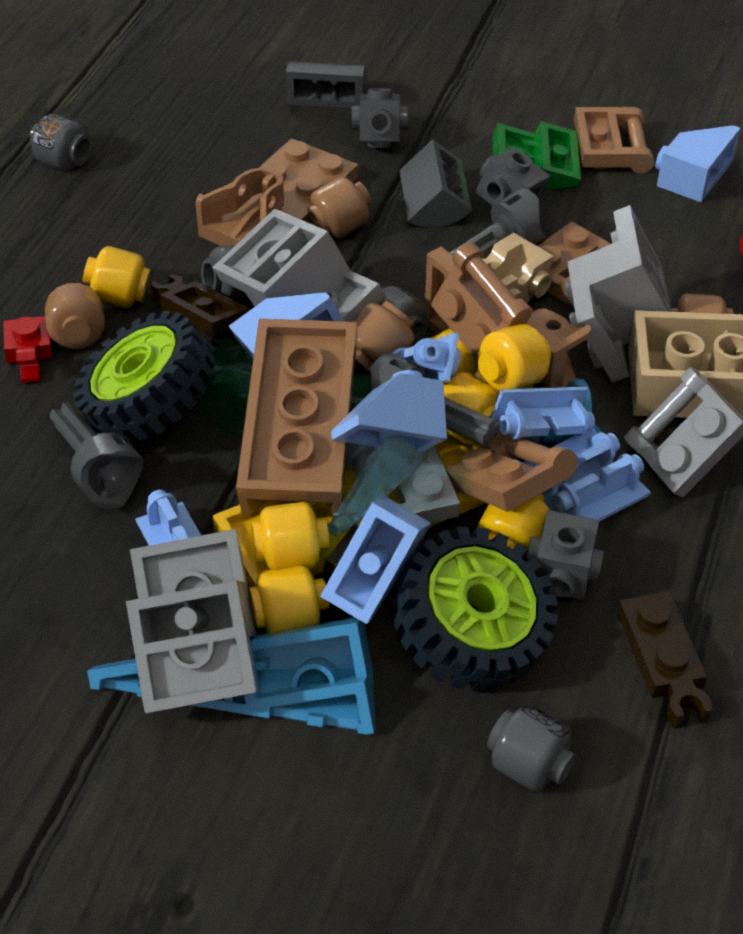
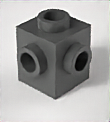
M368 89V94H360V106H352V130H360V141H368V147H391V141H400V130H407L408 106H400L399 94H392V89ZM377 114H382L387 118V124L385 126H374L372 123L373 117Z
M511 148L498 156L492 155L485 161L479 173L482 178L475 193L486 200L490 207L522 187L529 189L539 199L550 175L535 165L528 155Z
M548 510L542 537H531L526 563L535 557L542 565L536 576L537 578L549 576L553 585L548 591L549 594L556 595V597L584 600L588 580L599 581L604 555L603 550L594 549L599 520Z

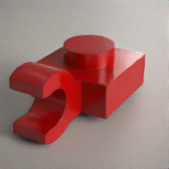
M45 316L22 317L3 321L4 352L7 363L17 362V365H20L21 383L40 381L39 360L53 358L52 339L46 329Z

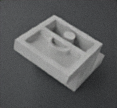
M630 205L613 212L616 231L610 233L612 244L567 262L570 281L565 282V290L570 303L575 308V312L569 314L570 322L572 325L584 327L587 324L591 327V334L587 339L590 358L597 369L604 368L612 383L630 377L624 345L629 343L635 310L672 312L663 267Z
M277 209L271 211L212 267L221 281L245 292L254 307L266 298L326 292L332 298L343 320L354 322L366 305L370 303L379 304L386 297L379 283L349 269L327 230Z
M233 529L130 549L138 599L126 601L144 712L151 713L259 692L249 638L257 636L238 530Z

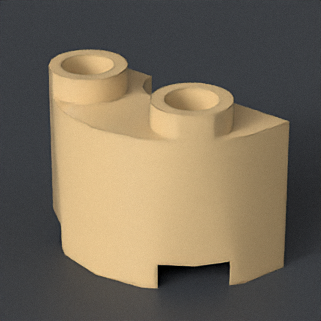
M512 233L495 243L490 255L486 259L483 258L484 262L516 299L523 298L526 303L533 296L537 298L542 297L551 285L552 276L548 272L554 256L516 233Z

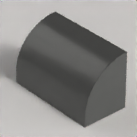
M289 61L287 64V105L352 108V106H360V94H365L367 70L364 65Z
M432 139L399 170L407 219L410 223L425 228L445 227L458 222L472 211L462 160Z

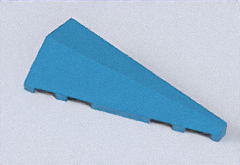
M352 617L249 637L259 692L192 705L264 718L275 716L305 721L307 725L324 727L329 725L357 730L359 734H373L376 731L373 666L365 623ZM136 659L93 666L87 670L90 689L101 690L107 688L137 693L138 697H142Z

